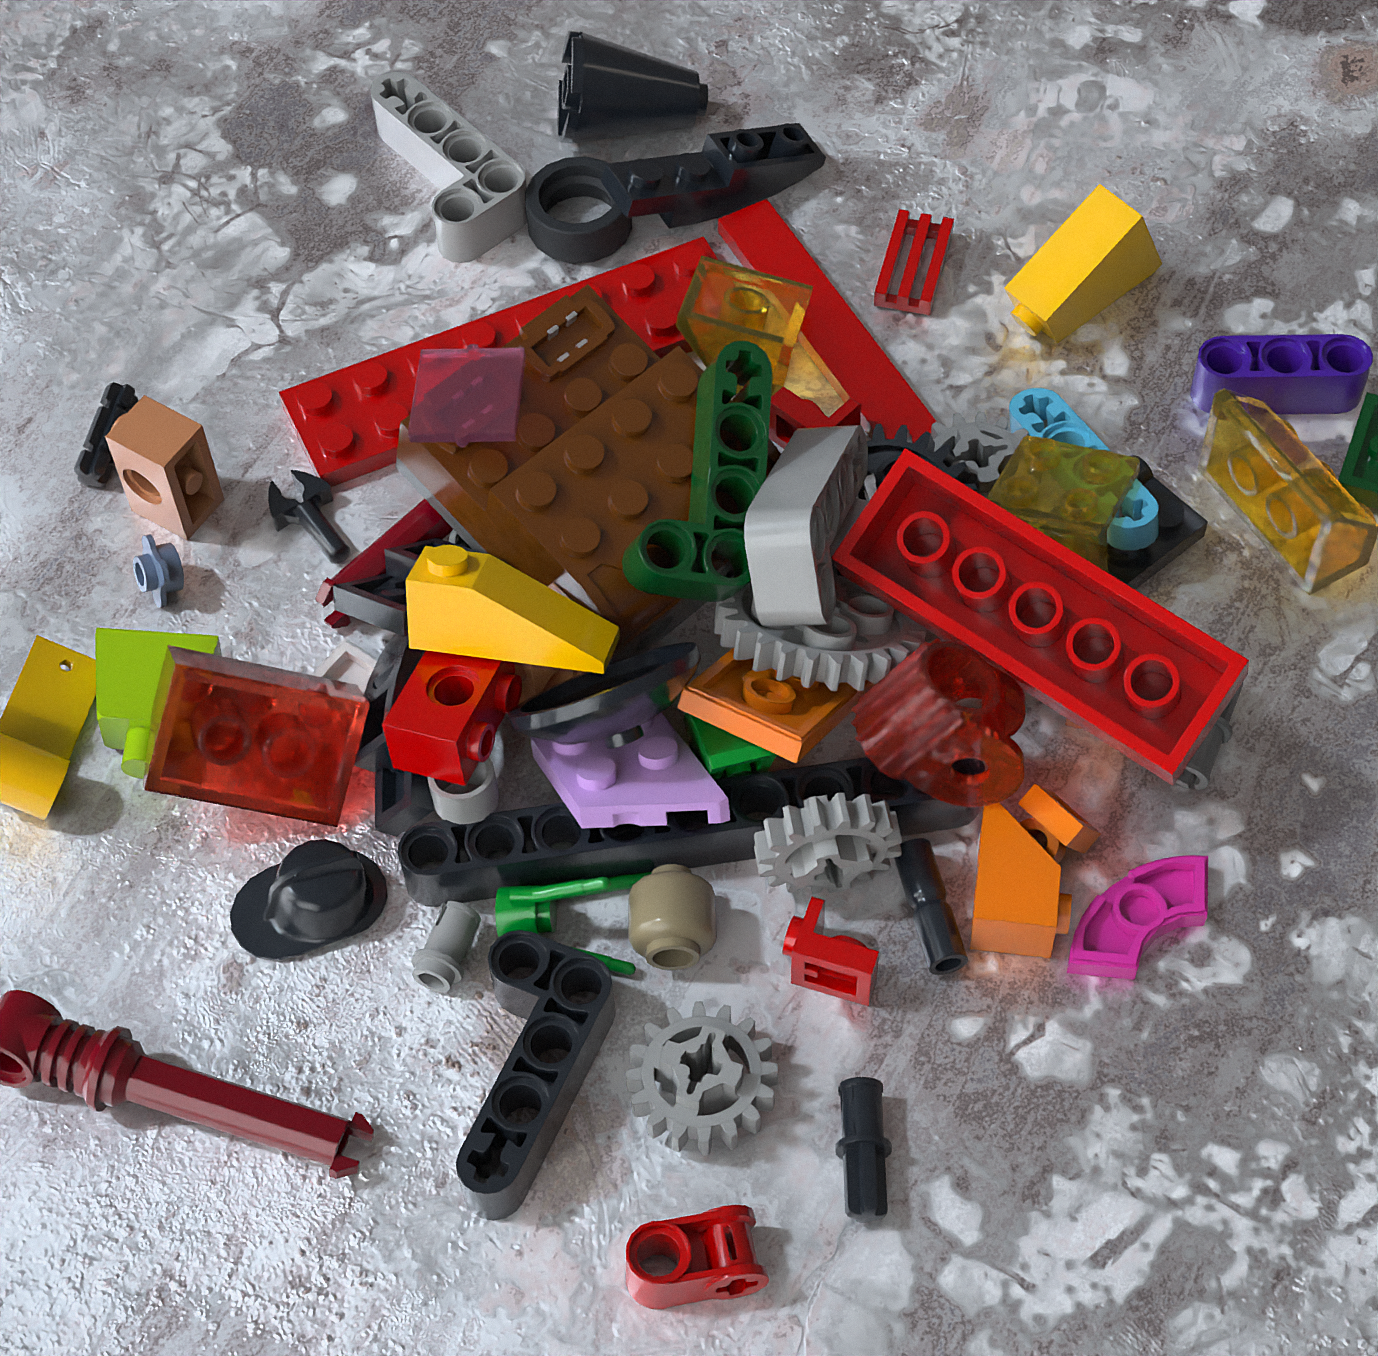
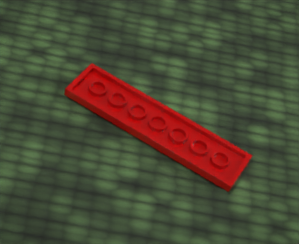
M702 236L279 392L282 407L315 475L326 481L330 487H334L395 464L400 422L423 406L426 397L471 364L479 365L517 337L520 328L565 295L570 298L587 284L660 359L677 346H680L686 353H690L753 329V313L710 245Z

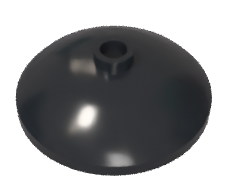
M684 642L655 648L608 664L604 674L585 672L526 699L509 711L510 722L513 729L529 737L562 744L586 743L604 739L607 749L629 744L644 736L642 724L653 719L674 703L683 688L696 673L701 660V654L696 643Z

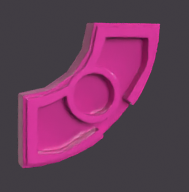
M1174 856L1140 865L1130 870L1128 876L1109 887L1103 894L1097 895L1087 907L1075 930L1068 957L1067 973L1135 980L1140 958L1155 939L1177 928L1204 926L1208 915V856Z

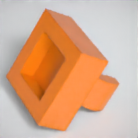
M1036 783L1018 802L1023 809L1034 817L1021 821V826L1032 837L1040 832L1046 835L1047 847L1045 851L1058 864L1065 855L1066 847L1085 854L1101 835L1099 831L1056 793Z

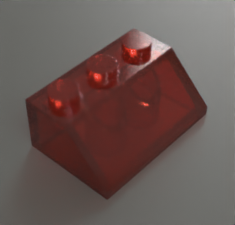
M168 645L152 706L143 790L338 827L370 703L356 684Z

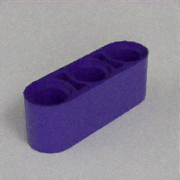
M1345 334L1233 335L1212 337L1199 348L1190 396L1193 403L1200 410L1215 415L1346 413L1356 408L1362 399L1373 363V353L1370 346L1362 339Z

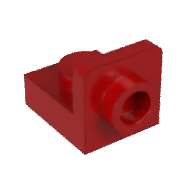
M784 386L771 396L769 439L785 449L794 432L799 428L861 425V404L852 398L848 399L828 417L816 403L809 399H801Z
M812 896L804 918L795 915L792 917L783 944L782 954L791 957V984L869 1006L877 983L879 951L869 949L861 941L849 936L836 935L828 937L822 935L824 930L825 900Z

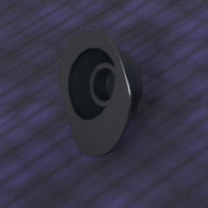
M327 839L307 841L293 848L282 859L281 863L271 866L250 878L236 894L230 911L231 931L241 948L257 958L278 961L298 957L369 929L382 915L388 898L386 878L378 865L361 852L350 850L339 842Z

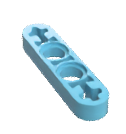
M1031 388L1015 395L1009 405L1011 433L1024 428L1029 432L1027 446L1036 445L1040 447L1039 464L1044 466L1046 475L1102 538L1114 548L1121 550H1139L1152 544L1159 534V507L1151 493L1057 393L1044 388ZM1047 419V427L1044 429L1043 420ZM1064 445H1074L1082 449L1071 455H1059L1052 451ZM1095 479H1105L1113 483L1112 486L1102 490H1092L1083 486L1086 482ZM1122 506V514H1123L1125 517H1121V518H1120V517H1119V507Z

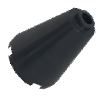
M568 31L561 63H569L571 65H566L563 80H559L557 130L558 136H561V143L574 144L689 128L694 126L696 117L705 116L708 105V84L700 83L697 71L584 32Z

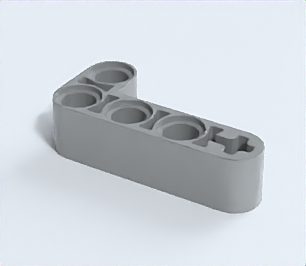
M401 71L388 72L373 81L370 89L378 135L387 145L442 190L434 197L432 213L438 250L444 258L458 263L473 261L518 232L527 224L525 204L526 176L525 170L519 162L411 74Z
M860 425L797 429L747 510L744 524L745 549L756 612L762 626L829 625L833 620L836 592L829 548L866 479L868 469L867 440L864 429Z

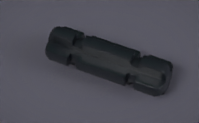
M113 382L107 385L100 401L104 406H100L95 413L83 447L86 449L80 452L74 467V472L78 475V481L85 486L93 485L100 488L106 485L113 470V466L110 464L114 463L105 436L111 431L115 421L121 415L128 413L138 402L135 389L128 384L120 385Z

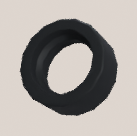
M587 156L563 158L547 164L531 178L525 190V204L529 236L537 249L555 260L572 264L589 263L612 255L626 243L633 228L632 217L626 218L601 183L602 175L608 162ZM573 197L599 199L612 207L602 217L585 223L559 221L547 214V211L558 202Z

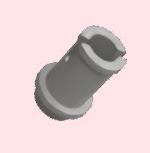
M455 901L441 904L438 912L439 915L424 948L415 951L411 960L414 967L412 973L414 980L423 987L436 992H447L452 984H457L461 981L464 974L461 962L475 930L479 928L481 923V917L474 909Z

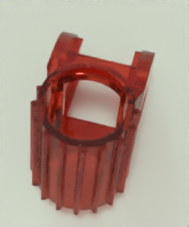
M937 638L930 644L924 642L858 699L859 703L852 708V711L856 714L855 719L851 721V724L856 727L858 735L855 739L861 743L865 755L869 757L873 764L887 776L898 780L907 779L917 789L942 802L961 807L988 806L1009 798L1019 789L1023 782L1025 774L1024 754L1019 745L1010 737L1021 728L1025 720V694L1012 677L988 664L981 656L963 645L952 641L940 642ZM966 698H977L982 700V707L967 708L956 702ZM963 758H974L983 761L989 768L980 774L966 775L955 771L951 765Z

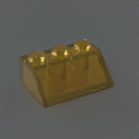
M1225 388L1216 392L1197 467L1202 476L1308 595L1367 565L1378 536V524L1369 508L1357 502L1337 481L1330 466L1318 460L1299 440L1293 426L1286 420H1281L1265 402Z

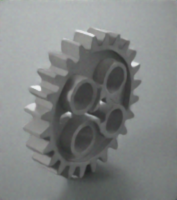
M832 566L835 582L836 604L834 617L829 625L762 626L756 612L751 581L731 598L723 602H717L714 617V633L721 635L720 645L722 647L735 648L734 659H754L752 670L756 672L770 668L777 670L776 680L778 681L786 680L793 675L801 678L803 687L809 688L815 681L825 682L831 691H837L839 682H847L856 690L863 691L865 680L885 687L887 686L888 676L898 680L905 679L906 669L915 671L918 659H921L926 629L846 577L838 575L837 569Z

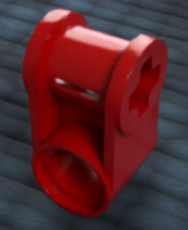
M746 1205L721 1206L701 1214L662 1221H651L639 1226L631 1234L626 1245V1286L630 1296L638 1304L649 1309H666L672 1306L710 1299L726 1300L739 1298L755 1293L767 1286L769 1283L768 1272L765 1266L758 1264L751 1229L756 1224L753 1209ZM728 1246L730 1247L732 1260L729 1255ZM663 1255L670 1258L677 1267L671 1273L664 1276H653L646 1273L640 1267V1263L650 1256Z

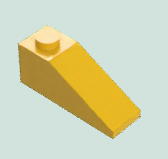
M455 545L425 546L406 578L409 648L604 674L619 640L618 626L490 554L469 552Z

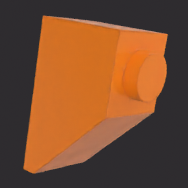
M984 801L969 949L1051 958L1055 934L1068 935L1072 894L1059 893L1061 866L999 801Z

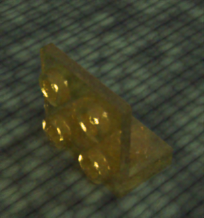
M1028 435L1021 440L988 494L987 499L1108 573L1107 529L1140 472V460L1136 457L1121 455L1108 450H1097L1055 441L1050 438Z

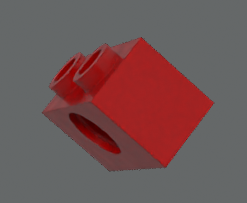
M426 650L382 723L393 768L466 786L478 763H483L489 758L495 742V733L504 716L519 703L522 692V679L519 675L515 674L514 662Z

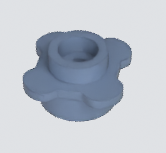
M152 535L142 536V555L135 556L133 559L135 579L142 592H152L154 602L158 608L165 607L167 605L166 594L183 589L184 573L181 559L172 543L156 545Z

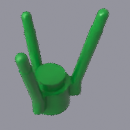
M652 872L608 878L582 879L547 886L499 887L495 903L498 937L507 932L517 930L529 931L543 936V933L555 932L557 923L556 901L631 889L637 881L644 876L652 874ZM574 948L601 960L611 972L631 976L636 971L635 965L631 962Z

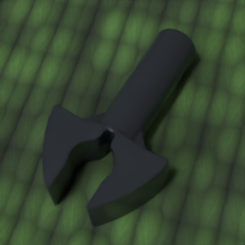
M291 470L294 486L303 498V502L300 503L295 499H287L282 496L280 489L271 481L268 491V503L276 531L279 532L292 523L301 524L331 563L338 564L346 560L350 554V547L321 512L322 506L333 501L330 485L312 474Z

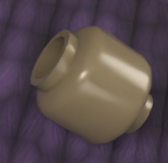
M677 864L659 866L652 871V874L644 876L632 886L628 897V938L633 950L644 957L649 965L662 970H683L697 964L700 958L713 948L717 938L716 896L712 885L701 876L692 874L689 868Z

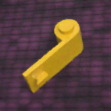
M39 635L36 636L0 719V803L45 820L64 780L70 764L69 758L96 696L95 659ZM60 665H66L70 671L61 669Z

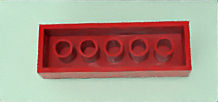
M906 448L831 557L841 575L1172 786H1174L1248 675L1249 660Z

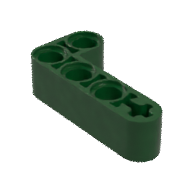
M734 341L726 345L700 376L697 391L689 521L658 519L648 524L625 549L622 558L623 573L628 582L637 590L649 594L691 600L723 602L734 596L751 581L745 549L744 524L747 510L766 480L772 389L771 361L766 352L757 344L749 341ZM737 385L743 386V388L736 394ZM720 430L732 432L739 439L742 451H735L727 447L720 437ZM721 491L730 495L737 504L738 514H731L723 510L716 500L715 492ZM654 544L664 549L670 557L671 568L664 569L656 566L647 554V545ZM711 554L722 555L730 561L734 571L733 578L722 576L715 570L712 565Z

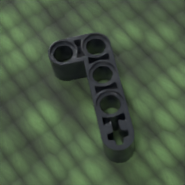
M524 930L510 931L498 937L490 947L488 964L495 998L499 1005L509 1013L526 1019L527 1022L460 1148L456 1160L457 1176L466 1205L478 1217L492 1221L507 1218L515 1213L524 1202L613 1024L616 1014L611 973L604 962L592 955ZM520 967H529L536 970L531 976L524 979H513L507 976L511 971ZM582 991L594 992L598 995L595 1000L586 1004H576L568 1000L572 995ZM558 1048L569 1052L565 1059L556 1063H545L538 1060V1057L549 1049ZM529 1107L539 1111L536 1118L528 1123L515 1124L506 1120L511 1112L518 1108ZM500 1164H502L504 1177L495 1175ZM482 1177L488 1180L486 1184L480 1183L479 1178Z

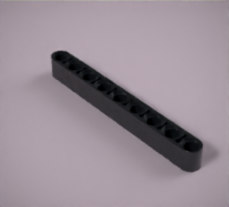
M943 745L716 779L714 781L729 800L730 820L723 823L709 824L707 810L667 812V825L639 826L627 823L606 828H581L564 802L490 813L484 820L470 824H457L448 820L434 821L414 826L404 833L398 843L397 854L408 894L415 902L424 906L439 907L442 903L447 904L448 901L466 903L496 898L499 887L547 886L582 879L652 872L655 868L667 864L682 865L690 869L756 859L754 834L755 832L765 830L764 820H754L747 817V815L754 812H765L772 815L770 818L782 819L784 818L783 807L790 805L799 809L804 808V800L814 796L827 795L828 800L831 801L837 793H844L846 801H853L862 794L870 795L871 804L885 800L878 797V794L884 792L897 794L901 798L885 801L888 802L890 812H896L901 837L959 828L971 823L981 809L985 765L980 755L971 748L963 745ZM957 783L965 788L962 790H950L942 785ZM691 821L706 824L705 827L697 830H688L681 827ZM626 831H635L641 834L639 837L631 840H622L616 837ZM560 841L576 843L571 848L565 850L551 848L553 844ZM495 851L509 852L506 857L498 860L484 858L489 853ZM432 860L444 862L439 867L431 870L419 868L424 863Z

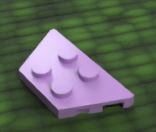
M662 713L641 725L644 732L643 737L613 749H607L604 739L586 743L562 744L530 737L533 758L581 828H606L627 823L639 826L667 825V812L707 810L709 824L723 823L730 820L728 797Z

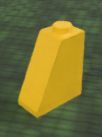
M1099 184L1004 287L1015 307L1010 314L1031 335L1036 337L1040 331H1043L1056 343H1059L1155 273L1162 265V262L1143 216Z

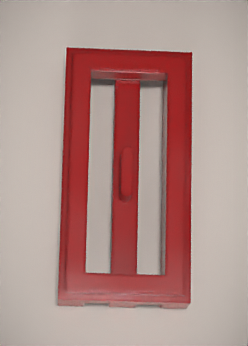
M899 209L874 292V306L930 316L953 234L954 218L943 217L942 223L937 224L932 223L931 214L921 213L919 220L910 219V211ZM906 235H912L914 239L898 295L889 294ZM927 238L935 239L936 244L920 299L911 298Z

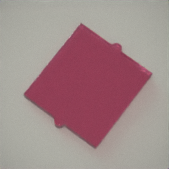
M470 344L466 349H421L408 429L410 443L456 442L458 446L464 447L469 442L515 441L526 360L525 349L479 348L476 344Z

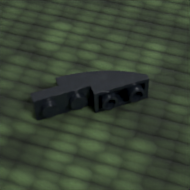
M785 123L776 126L737 129L735 131L707 134L701 152L607 163L601 183L626 218L659 214L667 227L671 229L719 218L772 197L823 167L826 156L800 123Z
M395 633L379 656L365 689L355 733L353 766L375 772V830L397 837L434 811V804L427 776L393 768L382 727L386 716L426 651L409 648L408 635L403 637Z

